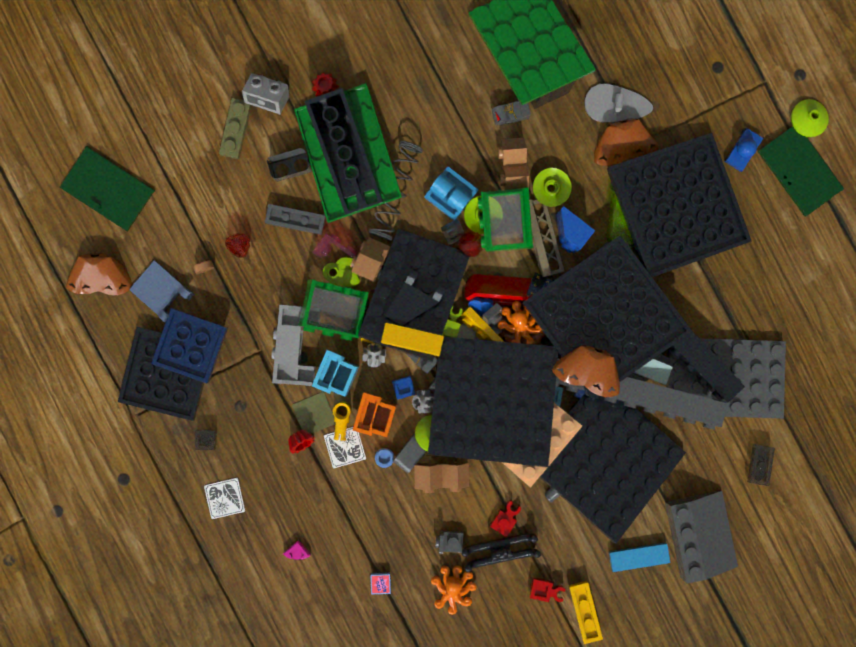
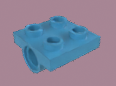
M447 167L432 184L424 198L455 221L478 192V189L450 167Z

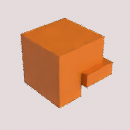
M363 392L353 431L370 436L374 433L387 437L397 404L383 401V397Z

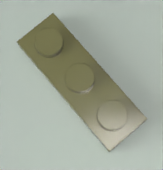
M235 98L231 100L219 151L221 156L234 159L240 158L252 105L244 103V100Z

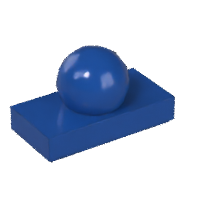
M746 128L725 162L738 171H743L751 157L756 153L763 138Z

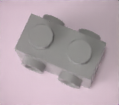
M251 73L242 90L244 103L277 114H281L289 99L287 84Z

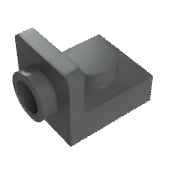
M498 303L483 314V320L497 335L505 330H500L497 327L499 321L504 320L509 324L502 316V307Z
M440 530V536H436L435 548H439V554H443V552L461 553L463 532Z

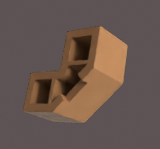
M525 138L501 139V147H498V158L502 160L503 173L500 174V185L504 186L505 190L529 187Z
M370 237L367 241L364 240L358 257L354 256L351 262L352 272L375 282L381 266H384L391 247Z
M446 462V464L423 463L414 465L415 489L423 490V493H434V490L439 488H450V492H461L462 488L469 487V463Z

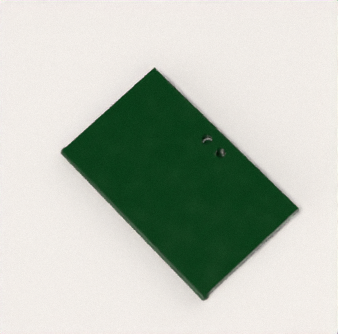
M793 126L758 151L804 217L844 190L809 139L799 134Z
M88 146L85 147L60 185L61 189L127 232L155 192L154 189Z

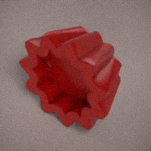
M325 72L321 75H316V79L312 81L314 85L312 91L316 92L315 96L318 97L339 88V85L336 84L337 78H333L331 73L325 74Z
M303 429L293 433L288 439L290 452L294 454L304 451L315 442V437Z

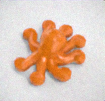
M515 301L512 304V308L515 311L513 314H511L510 308H502L501 314L506 316L512 325L501 320L498 322L497 327L500 330L506 329L515 334V339L511 341L512 343H521V337L526 339V344L535 345V340L529 334H540L543 331L538 325H536V328L532 327L535 324V320L532 316L529 318L530 313L525 306L524 311L520 309L522 304L519 301Z
M446 565L442 566L440 572L443 574L445 585L442 584L438 576L431 578V583L436 585L443 594L441 599L435 600L434 605L436 608L441 609L448 600L450 604L448 613L453 615L457 612L455 602L463 606H470L472 604V598L465 597L463 599L461 596L466 595L469 591H475L477 586L476 583L470 581L463 587L467 579L473 578L472 572L464 571L463 576L460 578L459 574L462 573V567L456 565L452 570L453 576H449L450 568Z

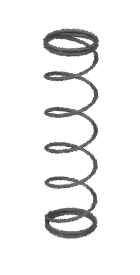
M400 141L399 149L412 160L398 159L393 161L392 164L395 169L408 177L396 178L413 180L412 177L399 170L394 163L396 161L419 163L418 160L406 154L400 146L415 153H422L423 149L411 142ZM401 192L402 197H407V195ZM385 203L388 207L395 210L396 212L379 211L376 212L374 215L376 219H378L381 223H383L392 230L369 229L368 232L374 236L386 240H392V236L381 231L394 232L395 230L391 226L387 225L382 220H380L376 216V214L388 213L400 215L401 213L397 209L390 206L388 203Z

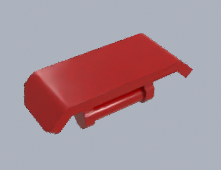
M474 274L469 277L465 284V298L468 301L475 297L490 298L493 300L494 305L498 303L501 306H512L515 301H526L533 296L526 295L532 279Z

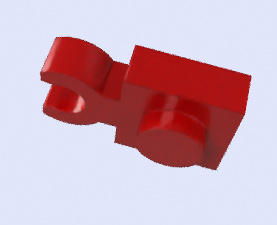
M512 500L507 502L506 511L504 512L500 509L490 524L491 528L505 537L508 536L517 522L513 516L521 511V506L519 505L515 510L510 509L513 503Z
M533 577L529 597L530 599L549 602L550 597H553L557 602H563V597L557 596V592H565L566 589L561 585L552 587V581Z

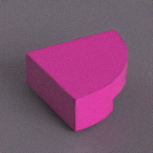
M299 540L283 553L287 558L304 560L311 555Z

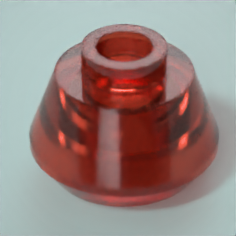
M477 232L466 233L460 237L458 247L465 255L475 257L482 251V235Z
M236 233L225 239V246L236 257L244 258L250 249V239L243 233Z

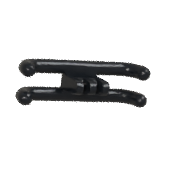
M529 533L466 546L461 551L464 557H467L470 553L488 549L491 551V557L470 561L465 565L464 569L466 572H471L474 568L526 557L539 558L541 552L538 549L511 552L509 546L527 541L535 543L538 541V537L535 534Z

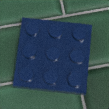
M171 308L151 364L204 383H209L228 328Z

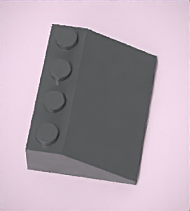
M722 490L665 502L680 578L688 584L707 580L738 567Z

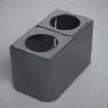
M304 149L292 150L268 157V160L266 159L270 175L276 182L311 172ZM302 158L306 160L307 168L305 171L298 172L294 168V162ZM279 164H286L288 166L289 173L287 176L279 177L276 174V167Z

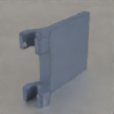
M156 261L151 263L129 289L165 323L169 315L166 309L179 294L188 300L194 296L193 292L182 285Z

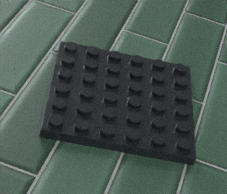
M713 133L607 168L639 260L651 277L752 242Z
M621 236L612 240L523 302L525 308L551 344L556 348L561 358L581 345L605 350L615 359L619 382L693 332ZM599 384L593 385L594 387H598L599 389H601ZM582 386L592 401L599 397V395L592 393L585 386Z
M444 337L440 356H438L428 455L549 467L556 375L553 373L552 368L558 361V351L556 348L546 345Z
M584 394L567 412V414L582 425L581 429L543 472L540 478L607 538L617 544L686 452L639 410L624 406L623 401L617 400L616 403L605 401V397L602 396L592 401L589 396Z

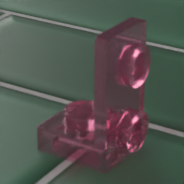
M325 234L312 253L319 258H322V256L326 257L332 249L330 247L331 244H334L352 258L356 256L357 251L349 245L345 248L340 244L342 240L334 234L331 236Z

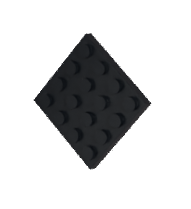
M137 327L118 402L194 421L204 382L151 364L162 332Z

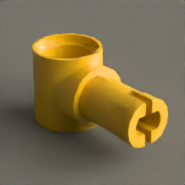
M339 402L333 408L334 422H336L334 440H339L340 437V441H346L347 423H349L352 407L348 402ZM345 406L348 411L347 415L341 416L338 413V407Z

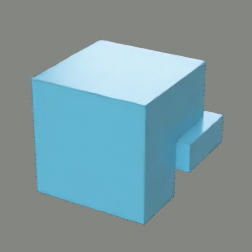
M326 350L312 387L329 394L333 391L342 396H347L360 366L346 361L344 356Z

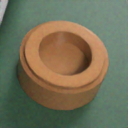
M207 260L194 265L193 268L196 274H200L213 269L214 265L211 260Z

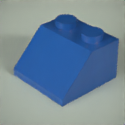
M564 206L556 214L559 242L562 243L561 247L569 253L581 250L595 230Z

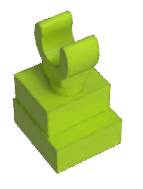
M452 306L449 314L450 317L447 320L442 336L457 338L461 324L456 323V320L461 316L462 309H460L458 314H453Z

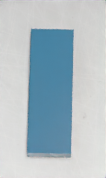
M666 542L609 551L612 572L670 563Z

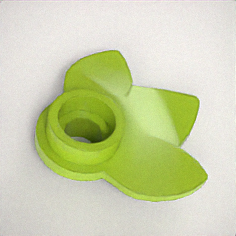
M343 257L337 260L336 263L326 264L323 268V277L330 284L352 287L360 282L358 275L353 273V268L350 267L353 258ZM331 269H335L336 274L334 276H330L329 271Z

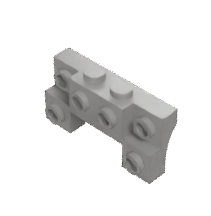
M279 305L278 326L274 329L273 339L276 340V347L272 349V359H274L272 383L312 386L315 379L316 366L300 365L303 326H299L298 323L302 307ZM310 308L308 320L320 323L321 309Z

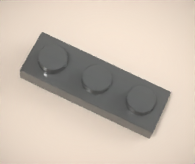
M268 204L265 224L323 235L326 216Z

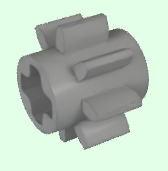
M371 343L367 348H363L362 361H367L368 366L378 367L381 365V362L385 363L386 349H382L380 344Z
M430 390L416 391L417 395L412 399L413 407L418 410V413L432 412L434 394L430 393Z

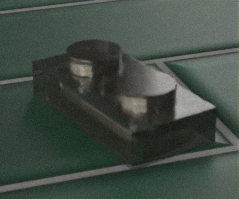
M753 444L748 483L769 486L775 451L774 447Z

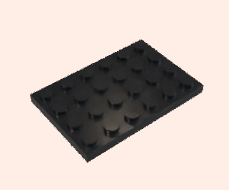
M398 228L358 337L432 363L435 355L381 343L385 323L401 326L385 315L411 270L419 273V276L413 287L430 297L434 296L439 285L445 288L446 292L439 303L402 327L442 336L471 254Z

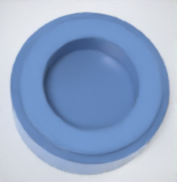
M389 448L379 449L375 454L376 464L382 468L392 465L394 460L392 450Z

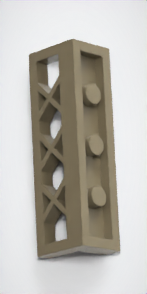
M531 199L533 248L542 277L562 273L564 268L548 208L542 204L543 212L540 217L537 216L533 205L540 202L538 200L532 201ZM540 221L548 226V231L545 235L540 233L538 226ZM545 239L553 245L550 254L545 252L543 245ZM550 258L557 261L558 270L550 271L548 263Z

